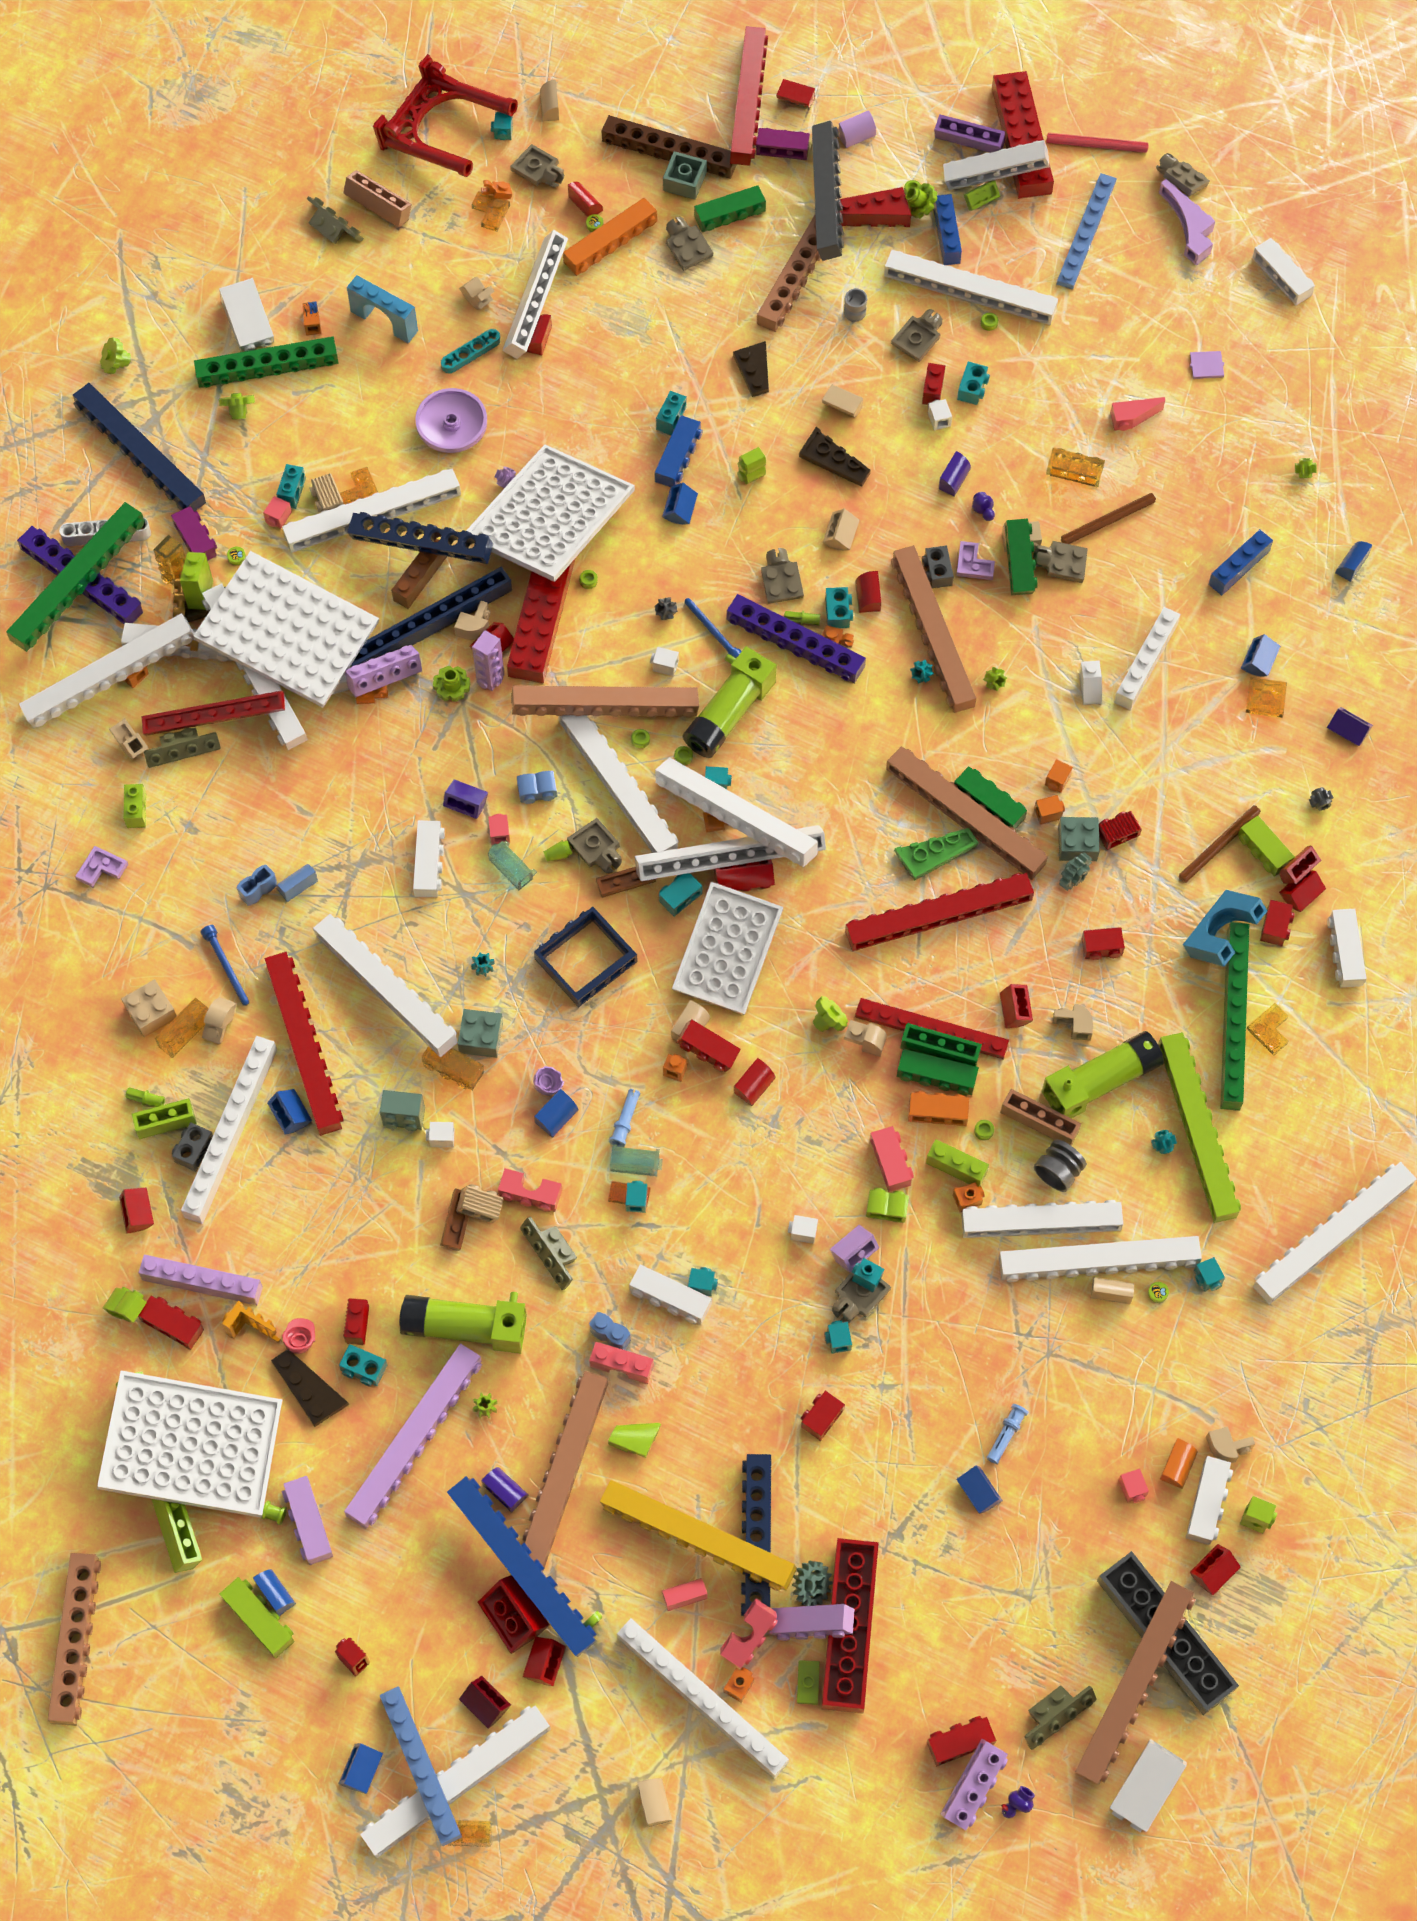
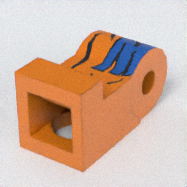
M317 301L302 303L306 336L322 334ZM318 326V327H317L316 329H314V330H311V329L308 328V327Z

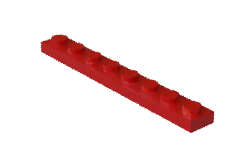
M276 691L141 716L143 734L147 736L285 711L284 692Z
M860 998L855 1013V1018L904 1031L906 1024L909 1023L982 1044L980 1053L1003 1060L1009 1043V1039L864 998Z

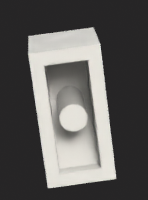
M1100 661L1081 662L1079 678L1083 705L1102 704Z

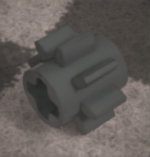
M671 597L658 599L659 603L654 606L656 615L661 616V620L673 619V615L678 612L676 602H671Z
M1321 787L1311 792L1312 796H1310L1309 802L1312 808L1316 807V809L1322 811L1331 806L1334 797L1331 790L1327 791Z

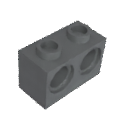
M947 545L925 548L922 563L923 567L926 566L927 568L925 573L931 588L952 586L954 576Z
M190 1122L188 1128L185 1127L181 1134V1141L172 1150L174 1162L196 1172L213 1137L212 1131ZM195 1135H200V1136H201V1137H200L198 1140H196V1141H193V1140H192V1138H193ZM191 1152L189 1157H182L184 1153Z

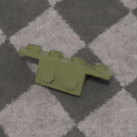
M308 196L307 200L318 208L309 224L332 243L336 244L344 231L359 241L364 239L359 235V230L353 226L350 228L347 225L348 221L342 217L338 218L335 215L336 212L330 207H324V202L321 199Z
M195 727L160 736L161 746L145 750L144 755L148 767L151 768L219 750L221 747L216 732L198 736Z
M531 1217L526 1218L520 1227L523 1235L538 1254L560 1289L565 1290L573 1280L565 1265L574 1262L577 1256L556 1226L541 1232Z
M1060 1685L1029 1709L1030 1716L1039 1724L1025 1735L1029 1748L1033 1750L1041 1745L1066 1723L1075 1719L1084 1709L1090 1707L1097 1700L1093 1688L1088 1686L1073 1698Z

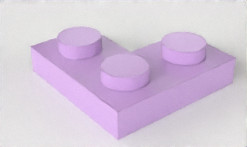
M961 541L956 576L993 580L995 561L977 559L979 543Z
M94 846L75 877L76 880L91 887L95 885L102 872L120 879L128 866V861Z

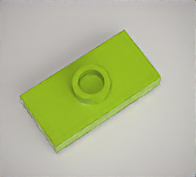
M995 180L963 194L969 211L1000 197Z
M798 1661L797 1704L818 1705L820 1661Z

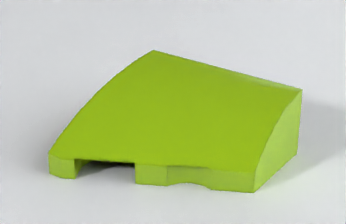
M661 1424L616 1425L608 1440V1444L624 1452L629 1451L646 1458Z

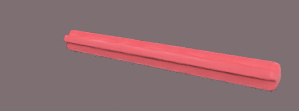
M1048 133L1046 140L1047 143L1144 153L1148 152L1149 147L1148 142Z

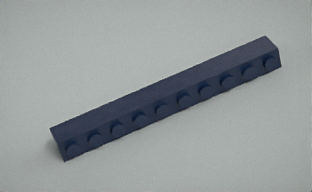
M87 383L73 394L75 401L73 404L76 409L83 411L88 421L94 422L97 429L102 434L105 433L113 445L117 444L121 453L124 456L128 455L131 462L136 467L139 466L143 474L147 478H151L158 489L162 488L168 499L174 500L180 510L191 506L195 512L206 504L204 493L90 383Z
M501 566L371 637L365 642L349 668L383 656L388 652L396 651L404 646H413L455 623L460 612L466 614L475 612L480 601L489 604L512 591L511 579Z

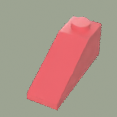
M1165 397L1112 403L1110 414L1114 431L1132 429L1164 409Z

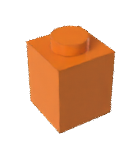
M1056 759L1046 777L1045 786L1052 791L1062 793L1071 777L1073 767Z
M1058 795L1036 800L1034 807L1040 825L1060 820L1063 812H1065L1064 803L1059 800Z

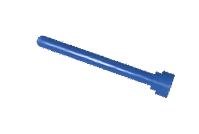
M686 598L684 602L726 649L728 654L737 658L742 651L733 647L690 598Z
M208 925L200 931L202 937L212 945L242 1005H248L249 1000L217 940L218 932L215 926Z

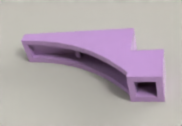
M1165 179L1161 182L1159 194L1174 209L1181 222L1186 239L1184 256L1195 265H1198L1211 254L1213 243L1207 236L1213 232L1215 221L1199 205L1192 202L1186 194H1183L1175 185Z

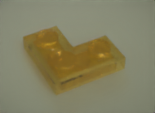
M478 191L471 205L472 209L485 212L481 221V227L498 232L510 207V201L494 198V196L489 194L484 195Z
M368 467L350 473L355 488L341 492L340 496L343 504L346 505L357 499H364L379 493Z
M1276 1003L1271 1005L1247 1026V1030L1273 1056L1289 1042L1276 1029L1288 1019V1015Z

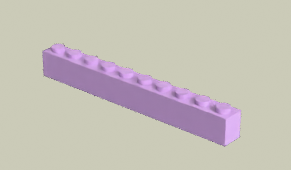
M461 1343L459 1344L344 1512L348 1518L365 1529L376 1522L379 1510L387 1506L392 1491L398 1490L402 1483L401 1478L403 1475H407L411 1471L414 1459L422 1455L427 1440L431 1441L433 1439L438 1424H442L446 1420L449 1408L457 1404L460 1392L468 1388L471 1382L469 1379L473 1373L477 1374L482 1366L480 1355Z

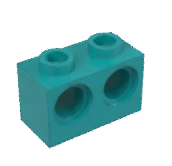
M967 362L958 389L957 400L978 405L979 399L984 397V384L987 385L989 382L988 366Z
M670 390L656 417V430L672 435L680 416H683L687 408V396Z
M286 464L276 493L278 498L289 502L291 508L294 509L297 508L306 480L304 467Z
M848 587L826 588L827 625L836 628H849L850 621H853V610H849V605H852V594H848Z
M349 1344L339 1364L344 1376L351 1379L354 1376L360 1379V1382L366 1386H378L388 1366L386 1359ZM351 1360L359 1361L354 1367L348 1365ZM371 1367L377 1369L372 1375L366 1373Z

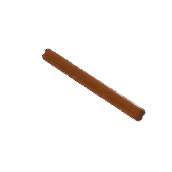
M1149 493L1062 535L1061 542L1065 544L1073 543L1155 503L1156 497L1153 493Z
M1253 805L1179 874V879L1184 883L1189 881L1239 834L1240 828L1258 816L1261 810L1256 805Z

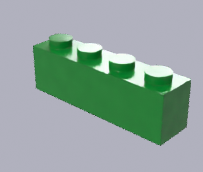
M759 185L694 206V217L701 232L711 231L714 228L729 225L732 222L744 220L747 217L765 212L766 200Z
M1028 518L1006 520L1004 528L1011 595L1033 594L1035 588L1038 587L1037 577H1034L1033 570H1036L1035 559H1032L1034 543L1030 541L1032 524L1028 522Z
M968 766L954 781V784H956L960 791L969 794L976 803L985 806L989 813L998 816L1005 825L1016 829L1026 818L1027 810L1025 806L1020 802L1014 801L1007 792L997 788L993 781L985 779L978 770Z
M907 1023L900 1049L976 1066L982 1044Z
M903 1049L897 1077L906 1082L915 1081L923 1086L932 1085L943 1091L953 1090L957 1091L960 1095L966 1096L973 1094L979 1067Z

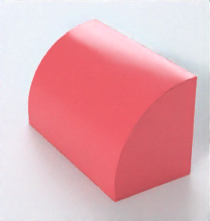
M702 1578L662 1590L668 1611L707 1599V1591Z

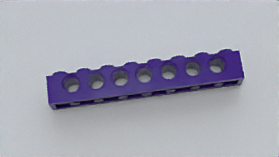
M31 526L17 540L23 552L55 575H58L75 557L71 550L68 548L64 549L56 539H50L42 529H36L34 526ZM100 572L95 580L85 587L82 593L123 624L134 623L143 613L142 603L139 599L129 596L124 588H118L110 578H104Z
M739 594L736 595L727 609L726 619L731 624L739 625L747 632L755 633L763 640L771 641L779 648L787 649L795 656L803 657L811 664L819 665L827 672L841 676L845 681L855 683L865 668L866 657Z

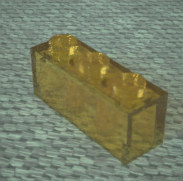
M1053 448L1046 475L1099 487L1105 460L1066 451L1062 448Z
M167 535L153 550L159 566L158 569L161 573V579L165 583H171L174 586L175 578H178L179 573L183 570L186 556L182 544L170 535Z
M195 997L155 1037L158 1047L173 1058L205 1026L204 1018L209 1008Z
M428 1046L421 1056L425 1068L430 1071L435 1070L439 1072L446 1080L452 1079L456 1081L457 1085L463 1089L468 1088L473 1091L485 1072L483 1064L453 1048L442 1057H439Z

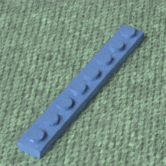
M1100 173L1056 285L1073 290L1117 178Z
M395 1687L381 1694L380 1698L441 1845L445 1846L462 1838L400 1687Z

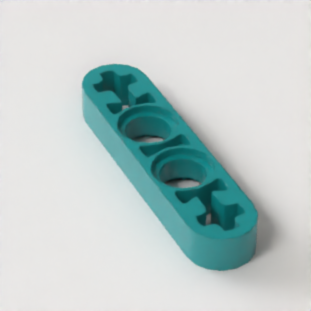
M489 329L444 356L441 360L442 370L448 374L453 373L498 346L501 342L499 331ZM476 344H481L483 346L479 350L473 348ZM461 353H467L468 357L462 359L459 357V355Z

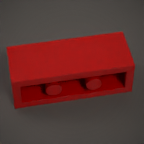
M693 1019L686 1023L676 1041L681 1049L687 1052L691 1051L697 1055L696 1057L699 1060L711 1063L713 1068L720 1072H726L731 1069L741 1050Z
M151 1295L138 1315L140 1321L191 1350L204 1331L201 1321L195 1316H186L185 1312L177 1306L172 1308L167 1305L168 1302L162 1297L158 1296L155 1298Z
M977 1716L970 1719L969 1724L962 1726L961 1723L951 1726L948 1732L942 1733V1731L932 1733L930 1735L931 1738L927 1740V1745L936 1767L975 1752L981 1739L994 1745L997 1740L988 1718Z

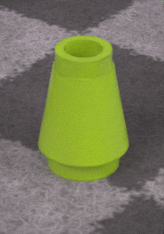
M561 840L543 851L547 862L569 858V855L573 854L568 840L564 842Z

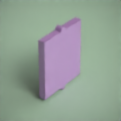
M1221 351L1190 352V368H1192L1193 379L1224 377V362H1222Z

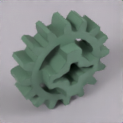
M1084 852L1079 857L1069 861L1061 873L1062 878L1059 885L1068 891L1073 886H1077L1080 882L1082 883L1090 871L1089 865L1092 863V858Z
M803 1562L802 1568H797L798 1575H793V1578L796 1579V1583L792 1584L793 1587H796L793 1595H798L796 1600L802 1602L804 1606L822 1605V1599L827 1600V1592L831 1593L832 1591L829 1589V1585L833 1584L832 1581H829L832 1574L827 1573L828 1567L823 1566L822 1562Z

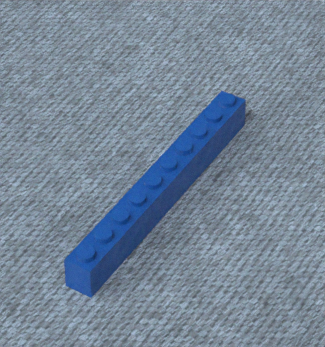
M467 1476L464 1477L447 1493L576 1657L580 1656L597 1642L594 1638L597 1634L590 1625L586 1627L581 1620L584 1617L577 1609H571L568 1605L571 1601L564 1592L560 1594L555 1587L558 1584L551 1576H545L542 1572L545 1568L538 1559L534 1561L529 1554L532 1551L525 1543L522 1545L516 1539L519 1535L511 1526L508 1529L504 1524L506 1518L499 1510L497 1512L491 1507L494 1504L487 1494L482 1496L478 1490L481 1487L474 1478L470 1480Z

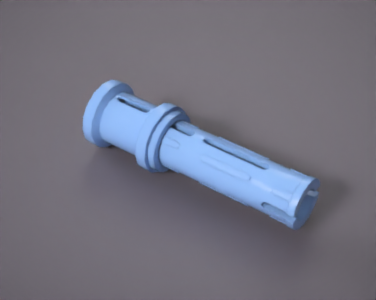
M634 1089L628 1090L619 1121L614 1123L615 1129L612 1137L609 1138V1143L616 1147H625L627 1133L631 1131L630 1121L641 1094L636 1089L635 1093H633Z
M1012 1404L1010 1414L1003 1420L1004 1427L986 1457L987 1460L994 1464L999 1463L1014 1432L1020 1430V1423L1024 1416H1027L1029 1413L1020 1405Z

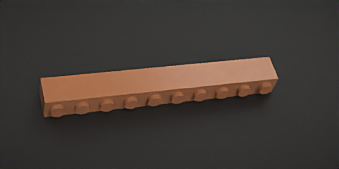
M912 545L895 550L891 559L892 567L898 572L897 579L899 584H902L904 587L903 594L905 599H908L910 602V612L916 617V627L923 634L921 635L922 642L929 649L928 657L935 664L934 671L936 676H939L941 679L940 686L942 691H945L947 694V704L949 707H952L954 713L974 708L976 696L916 548Z
M513 685L511 693L512 715L520 716L610 715L613 717L697 716L699 709L698 687Z
M901 746L887 760L886 770L962 828H969L978 840L1023 874L1027 873L1029 879L1032 880L1046 865L1048 857L1043 850L1037 849L1027 838H1022L1018 835L1014 828L1005 825L998 816L989 813L985 806L976 803L969 794L960 791L956 784L947 781L939 771L931 769L927 762L918 759L911 750Z
M584 1371L583 1377L579 1376L576 1388L579 1389L577 1394L571 1398L569 1406L572 1409L570 1414L565 1415L563 1421L565 1429L563 1433H559L556 1442L559 1445L556 1452L553 1451L550 1458L551 1469L545 1472L543 1478L545 1486L543 1490L538 1492L536 1502H539L537 1509H533L529 1521H532L530 1529L526 1528L523 1535L525 1544L532 1551L529 1554L534 1561L538 1559L544 1568L608 1386V1378Z
M1173 1581L1170 1582L1075 1771L1097 1784H1100L1101 1781L1105 1783L1110 1773L1107 1768L1110 1762L1115 1763L1120 1753L1117 1751L1120 1743H1125L1129 1732L1126 1730L1129 1724L1134 1725L1139 1715L1136 1710L1139 1704L1144 1705L1149 1695L1145 1692L1149 1685L1153 1687L1158 1677L1155 1672L1158 1666L1163 1667L1168 1657L1164 1654L1168 1647L1172 1649L1177 1639L1174 1634L1177 1628L1182 1629L1187 1619L1183 1616L1187 1609L1191 1611L1196 1601L1193 1598L1194 1592Z

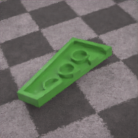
M966 828L945 834L943 837H933L928 839V841L911 843L910 846L902 848L900 846L895 848L894 852L915 881L977 847L979 842L970 829Z

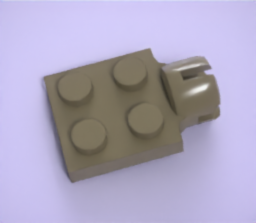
M533 144L510 166L512 172L537 186L543 182L556 188L559 184L554 181L561 184L565 176L564 170L557 166L559 164L558 159Z
M1170 153L1164 154L1159 160L1160 166H1156V169L1163 174L1165 179L1188 196L1207 187L1210 182L1203 173L1196 171L1189 163L1179 162Z
M679 216L676 217L677 223L672 219L666 224V230L670 235V238L666 240V244L684 271L712 257L714 252L697 225L690 227L684 218Z
M932 309L926 310L919 318L912 316L894 336L891 344L920 362L940 339L941 334L937 330L942 325L941 316L937 312L932 316L934 312Z
M1052 541L1050 547L1037 545L1033 558L1037 567L1047 570V576L1083 583L1088 548Z
M778 548V557H776L775 549L768 551L766 554L767 566L761 567L768 604L804 598L797 562L789 561L787 550L784 548Z
M598 818L567 838L570 846L589 867L599 865L605 873H612L613 870L610 866L612 865L615 869H618L622 863L621 856L616 852V849L620 847V843Z
M850 1273L835 1290L839 1299L834 1303L832 1312L837 1318L842 1314L843 1318L841 1321L848 1323L858 1314L866 1318L891 1290V1286L881 1279L874 1292H871L853 1282L854 1274Z

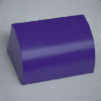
M958 451L954 453L939 481V490L954 497L971 470L968 459Z
M1342 707L1337 709L1327 726L1331 731L1358 746L1362 744L1373 727L1369 722Z
M454 779L445 791L443 806L477 819L484 808L488 792Z
M500 1467L494 1468L481 1480L482 1486L511 1513L529 1496Z

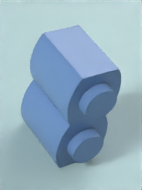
M542 771L536 774L517 776L521 803L532 804L537 800L551 801L558 797L554 771Z
M265 864L258 867L252 876L240 881L237 885L239 897L247 906L257 903L263 894L269 893L276 887L277 879L275 873Z
M597 1312L589 1323L592 1335L601 1341H606L609 1346L625 1350L631 1341L628 1329L621 1324L614 1323L604 1313Z

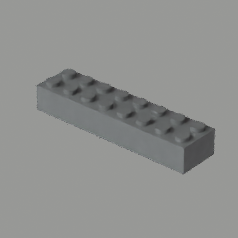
M1131 1551L1098 1577L1097 1582L1142 1638L1165 1592ZM1186 1620L1182 1629L1177 1628L1174 1634L1177 1639L1172 1649L1167 1648L1164 1655L1168 1657L1163 1666L1204 1716L1232 1694L1239 1685Z

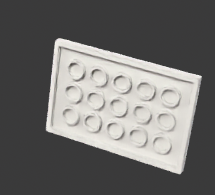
M711 882L672 990L745 1015L783 907Z

